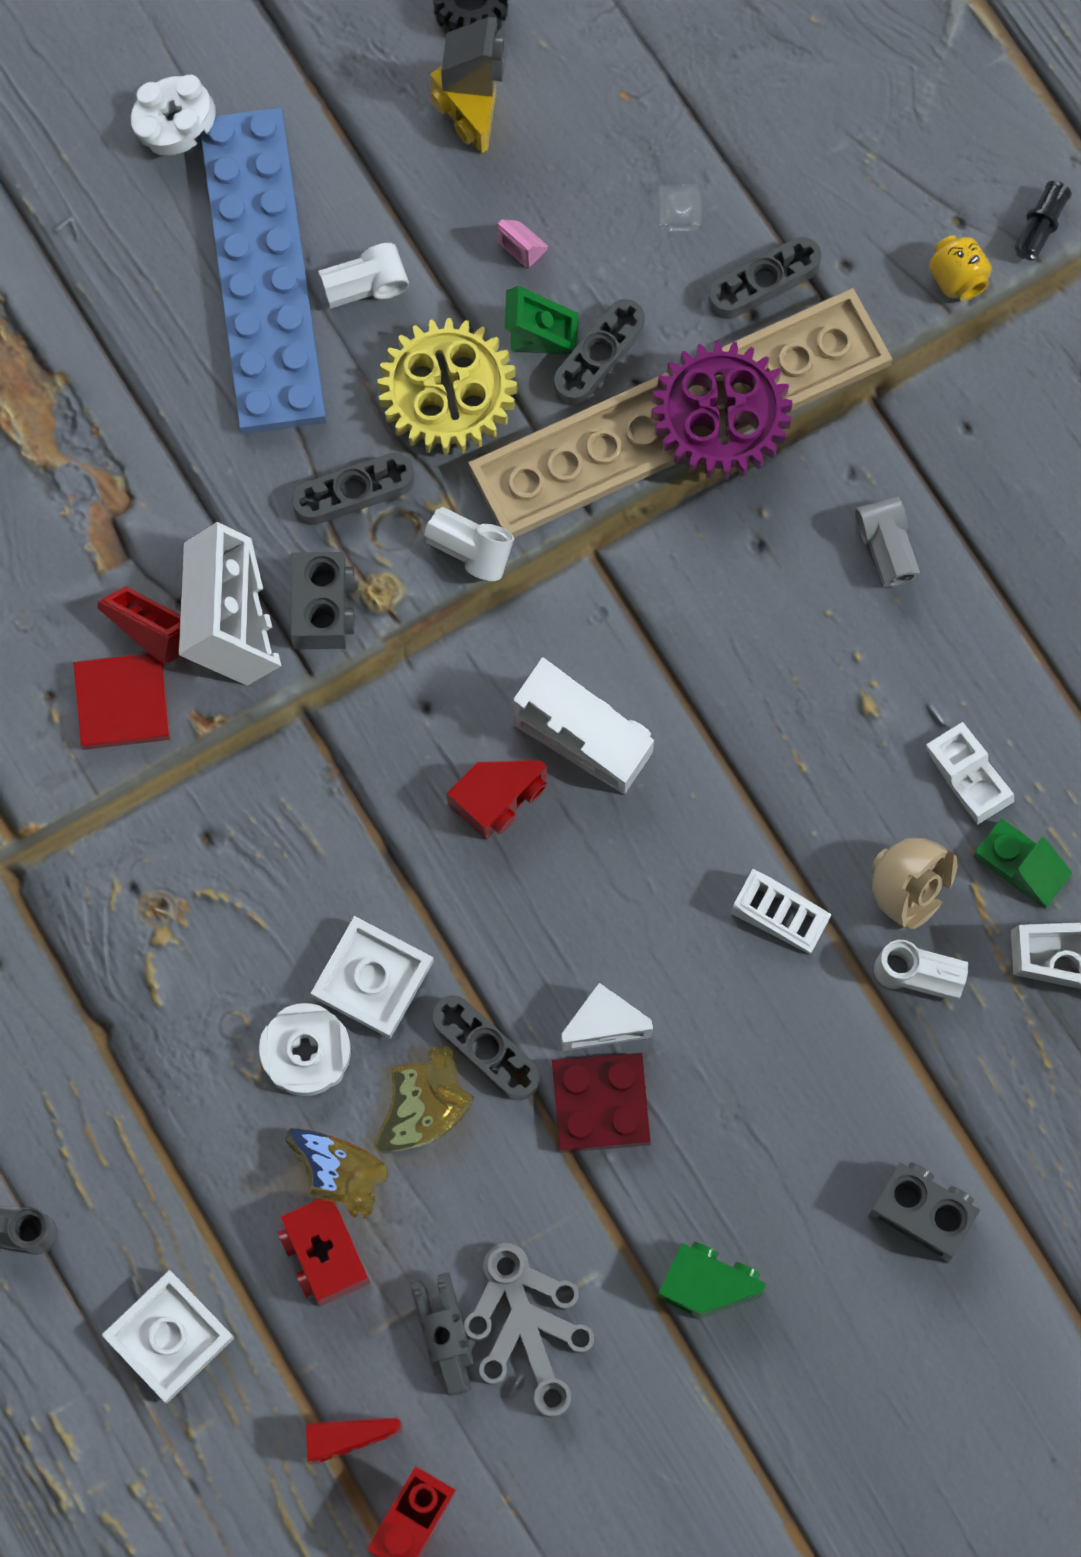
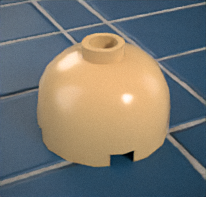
M906 838L892 845L889 849H883L876 856L872 865V871L874 872L872 891L876 904L899 925L907 926L910 929L918 928L927 922L943 903L941 900L935 899L942 886L944 885L951 889L958 868L957 856L939 843L927 838Z

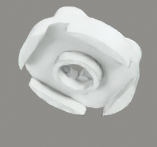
M194 75L169 77L156 83L148 82L142 85L137 91L138 100L131 114L132 129L143 145L150 147L152 152L159 155H175L194 147L197 144L194 139L203 130L206 134L213 126L216 112L211 96L199 79ZM176 110H179V111H180V112H178V113H176V114L174 115V119H173V120H171V121H168V120H167L166 117H167L171 112L176 111Z
M301 1003L284 1008L277 1014V1017L271 1020L268 1027H265L260 1038L259 1055L266 1074L277 1088L294 1095L311 1096L325 1092L330 1087L340 1083L350 1062L351 1045L345 1026L335 1015L329 1013L327 1009L320 1005ZM303 1038H309L312 1046H318V1052L312 1054L309 1061H302L300 1055L292 1054L293 1048L299 1047Z

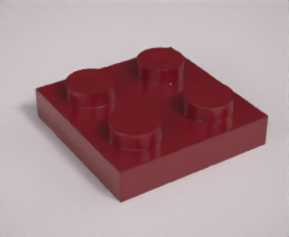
M642 1053L552 1060L560 1153L649 1146L651 1144Z

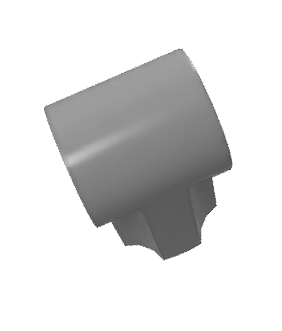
M896 496L856 507L855 519L863 543L870 547L883 587L894 588L902 586L918 578L920 571L907 536L909 530L908 521L900 498Z

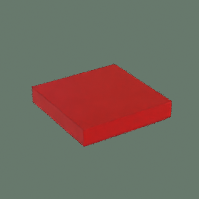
M149 653L73 662L80 743L83 750L171 740L163 663Z

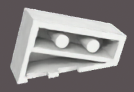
M219 522L184 542L179 655L248 686L281 667L279 654L271 652L267 630L272 628L270 615H263L258 592L263 589L252 539Z

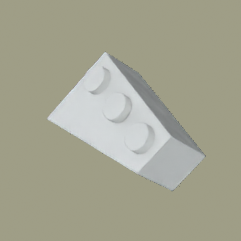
M544 657L541 658L513 699L515 727L624 795L653 753L654 739L650 737L651 733L647 728L634 720L628 721L613 710L610 705L597 698Z

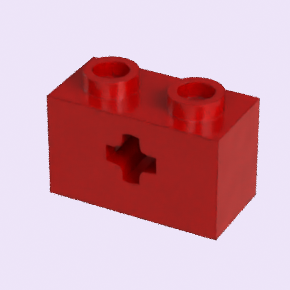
M328 1194L280 1216L285 1228L277 1231L287 1256L290 1257L297 1254L303 1271L295 1275L306 1299L315 1296L319 1306H323L371 1284L332 1194ZM322 1241L325 1247H334L328 1251L330 1260L323 1263L320 1262L318 1257L309 1258V1256L315 1253L313 1244Z

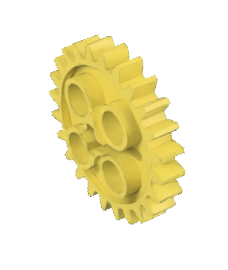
M447 318L444 329H438L434 320H429V332L423 333L418 326H413L414 339L412 340L400 335L398 340L401 351L395 348L387 349L388 359L392 363L384 362L380 364L381 374L385 377L377 379L378 390L384 392L379 396L380 407L388 408L385 412L387 423L398 421L395 425L396 434L400 436L410 431V445L414 446L423 439L425 440L426 452L428 453L431 452L436 443L441 444L444 455H448L451 444H457L461 453H466V441L472 440L479 448L482 447L481 434L483 432L495 438L497 430L494 422L502 425L508 423V415L504 410H514L515 399L509 395L517 393V382L510 380L515 377V365H506L509 362L508 350L497 352L499 338L494 337L485 342L484 327H480L472 334L469 333V321L465 320L458 330L453 328L451 318ZM437 353L444 355L449 383L454 392V403L459 414V419L453 420L450 415L446 390L441 383V371L436 359ZM460 357H467L474 361L468 367H458L453 364ZM421 366L432 370L425 377H417L411 373L415 368ZM475 395L484 400L478 406H468L463 403L466 397ZM428 405H436L442 409L435 416H427L421 412Z

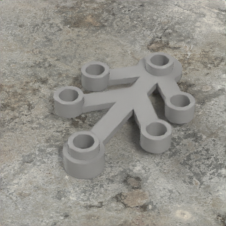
M511 1243L498 1244L491 1248L484 1258L483 1271L488 1284L475 1311L469 1314L464 1321L466 1335L471 1340H485L492 1330L490 1318L503 1293H506L511 1311L490 1356L484 1358L480 1363V1377L489 1385H497L503 1382L507 1375V1361L519 1336H521L538 1384L534 1392L535 1407L546 1417H559L570 1406L571 1392L563 1381L555 1379L538 1329L567 1342L570 1350L577 1354H584L591 1350L594 1345V1333L586 1325H573L530 1304L523 1288L524 1285L548 1295L558 1309L569 1310L577 1304L579 1299V1291L574 1283L567 1280L557 1281L530 1268L527 1255L520 1247ZM503 1259H509L515 1264V1270L510 1275H502L497 1269L498 1263ZM562 1287H568L573 1291L574 1298L569 1303H561L556 1298L557 1291ZM475 1318H481L486 1322L487 1328L482 1334H473L469 1329L470 1322ZM584 1331L589 1335L590 1340L585 1347H576L573 1344L571 1338L575 1332ZM497 1362L501 1365L502 1373L498 1378L491 1379L485 1375L484 1368L488 1363ZM550 1390L557 1391L562 1398L561 1403L554 1408L548 1407L543 1401L545 1393Z

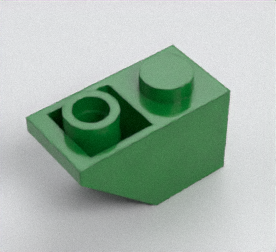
M694 1241L691 1247L684 1243L681 1244L658 1292L657 1299L700 1319L760 1298L766 1283L758 1280L760 1273L755 1269L739 1262H735L734 1266L731 1267L716 1260L718 1252Z

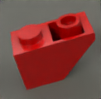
M541 760L477 762L447 792L448 806L486 840L494 832L500 835L516 819L517 815L514 811L525 800L529 803L535 801L547 787L545 782L547 779V765Z
M415 1466L366 1550L376 1557H421L456 1490Z

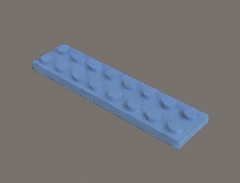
M282 107L215 116L213 126L207 134L204 130L201 132L241 434L326 423Z

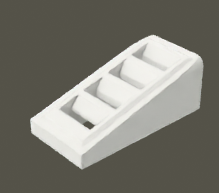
M752 869L731 912L732 915L810 955L832 915L755 869ZM757 890H760L766 894L758 909H755L750 904ZM776 898L782 902L772 919L765 914L773 899ZM791 906L798 911L789 928L781 923ZM807 914L813 917L814 920L803 938L797 934V931Z

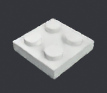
M354 916L310 994L312 998L391 1039L434 959L419 949Z
M171 1270L161 1277L102 1334L108 1343L166 1404L234 1339L233 1335Z

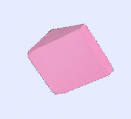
M504 219L498 223V244L525 268H530L547 251V244L523 223L517 220Z

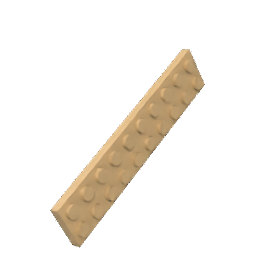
M854 288L735 341L738 345V354L744 355L750 347H753V360L755 362H758L763 357H769L767 372L775 369L781 370L780 380L777 384L789 385L788 395L784 399L792 400L791 411L891 366L892 363L890 353ZM732 343L722 347V351L728 352ZM668 372L662 374L663 376L670 377ZM717 375L715 377L718 391L716 407L719 409L720 442L723 443L728 440L726 433L727 413L724 410L723 377ZM658 377L469 462V470L497 525L511 532L514 538L675 465L674 456L677 449L673 448L663 451L662 444L666 436H655V425L660 421L651 419L652 408L658 406L652 402L653 391L661 390L657 386ZM737 383L731 386L739 394H746L752 391L750 386L744 383ZM698 385L688 389L694 396H704L709 393L705 387ZM741 423L734 427L741 434L754 429L753 426L747 423ZM696 426L691 429L692 433L698 437H706L712 434V431L706 426Z

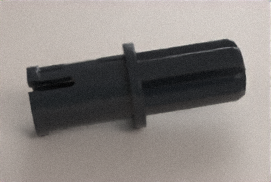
M1053 180L1049 181L1036 207L1030 209L1027 213L1026 219L1028 222L1015 245L1017 256L1030 261L1037 259L1050 233L1058 229L1059 223L1057 220L1072 195L1068 187L1064 189L1062 194H1059L1064 186L1063 183Z

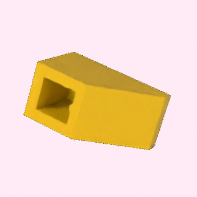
M441 66L430 74V100L441 114L447 112L454 120V126L460 138L468 145L473 143L482 154L489 148L496 100V81L494 83L493 97L442 91Z

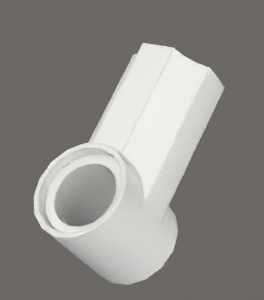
M392 243L377 244L365 250L359 259L318 271L323 292L330 309L369 296H374L377 299L392 298L409 288V281L398 249Z
M441 507L435 511L433 517L427 523L424 532L426 543L465 562V569L471 575L487 581H497L502 578L514 541L512 533L505 528L493 524L479 525L445 507Z
M895 940L885 946L874 963V973L876 979L889 989L904 987L958 1002L966 983L968 962L918 949L907 940ZM892 955L901 957L907 964V972H894L888 965L887 957Z

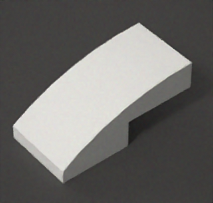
M963 722L926 744V749L942 776L977 825L1014 802V793L990 765L988 753Z

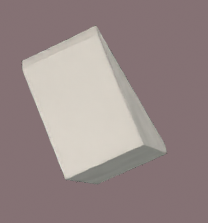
M599 983L562 1032V1050L569 1051L652 1038V1020Z

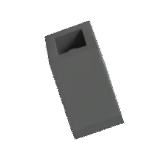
M487 17L447 33L441 69L442 91L493 97L495 81H503L505 56H503L505 36L497 35V18Z

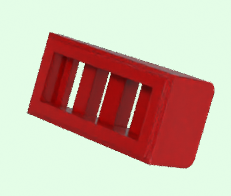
M127 586L98 601L97 608L155 659L166 665L180 657V614Z
M397 1417L308 1423V1426H306L308 1463L310 1465L314 1463L319 1464L397 1436L399 1433H402V1422Z

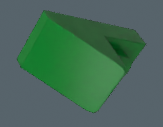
M521 286L506 290L504 330L511 333L510 348L512 351L547 354L572 353L577 347V312Z
M1002 818L973 856L1045 909L1072 875V871L1047 839L1041 837L1035 843Z

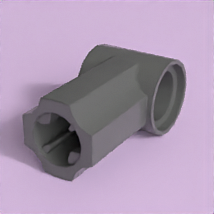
M0 1206V1247L24 1250L27 1253L37 1255L49 1251L55 1245L57 1227L55 1222L42 1211L34 1207L14 1208ZM33 1220H40L42 1231L39 1237L33 1241L25 1242L23 1238L25 1226Z

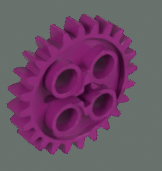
M715 341L713 352L707 353L702 344H697L695 358L686 351L681 352L680 360L682 366L671 361L668 363L667 372L670 377L659 375L657 386L661 390L653 391L652 402L658 406L652 408L651 419L660 421L655 425V436H666L662 444L663 451L673 448L677 449L674 456L676 464L688 458L690 459L689 472L693 473L699 465L705 466L706 478H710L715 468H721L724 479H728L730 469L736 467L742 476H746L747 463L749 462L756 468L761 469L763 466L762 453L770 458L776 456L777 448L774 443H785L786 433L782 429L790 428L792 417L786 415V413L791 412L793 403L792 400L784 399L788 395L789 385L777 384L780 380L781 370L766 371L769 357H763L758 362H755L753 360V347H750L744 355L738 354L737 342H733L729 351L726 352L722 351L720 342ZM717 375L723 377L724 410L727 413L726 433L728 444L726 445L720 442L719 409L716 407L718 391L715 377ZM737 383H744L750 386L752 391L746 394H739L731 386ZM698 385L705 387L709 393L704 396H694L688 389ZM741 423H747L753 426L756 431L745 435L737 432L734 427ZM696 426H706L712 431V434L706 437H698L692 433L691 429Z

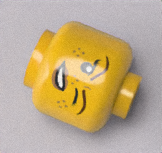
M952 235L936 244L934 247L935 254L931 258L928 268L940 289L948 298H959L961 301H967L981 294L989 286L988 278L991 276L992 265L975 239L971 237L957 239L955 235Z

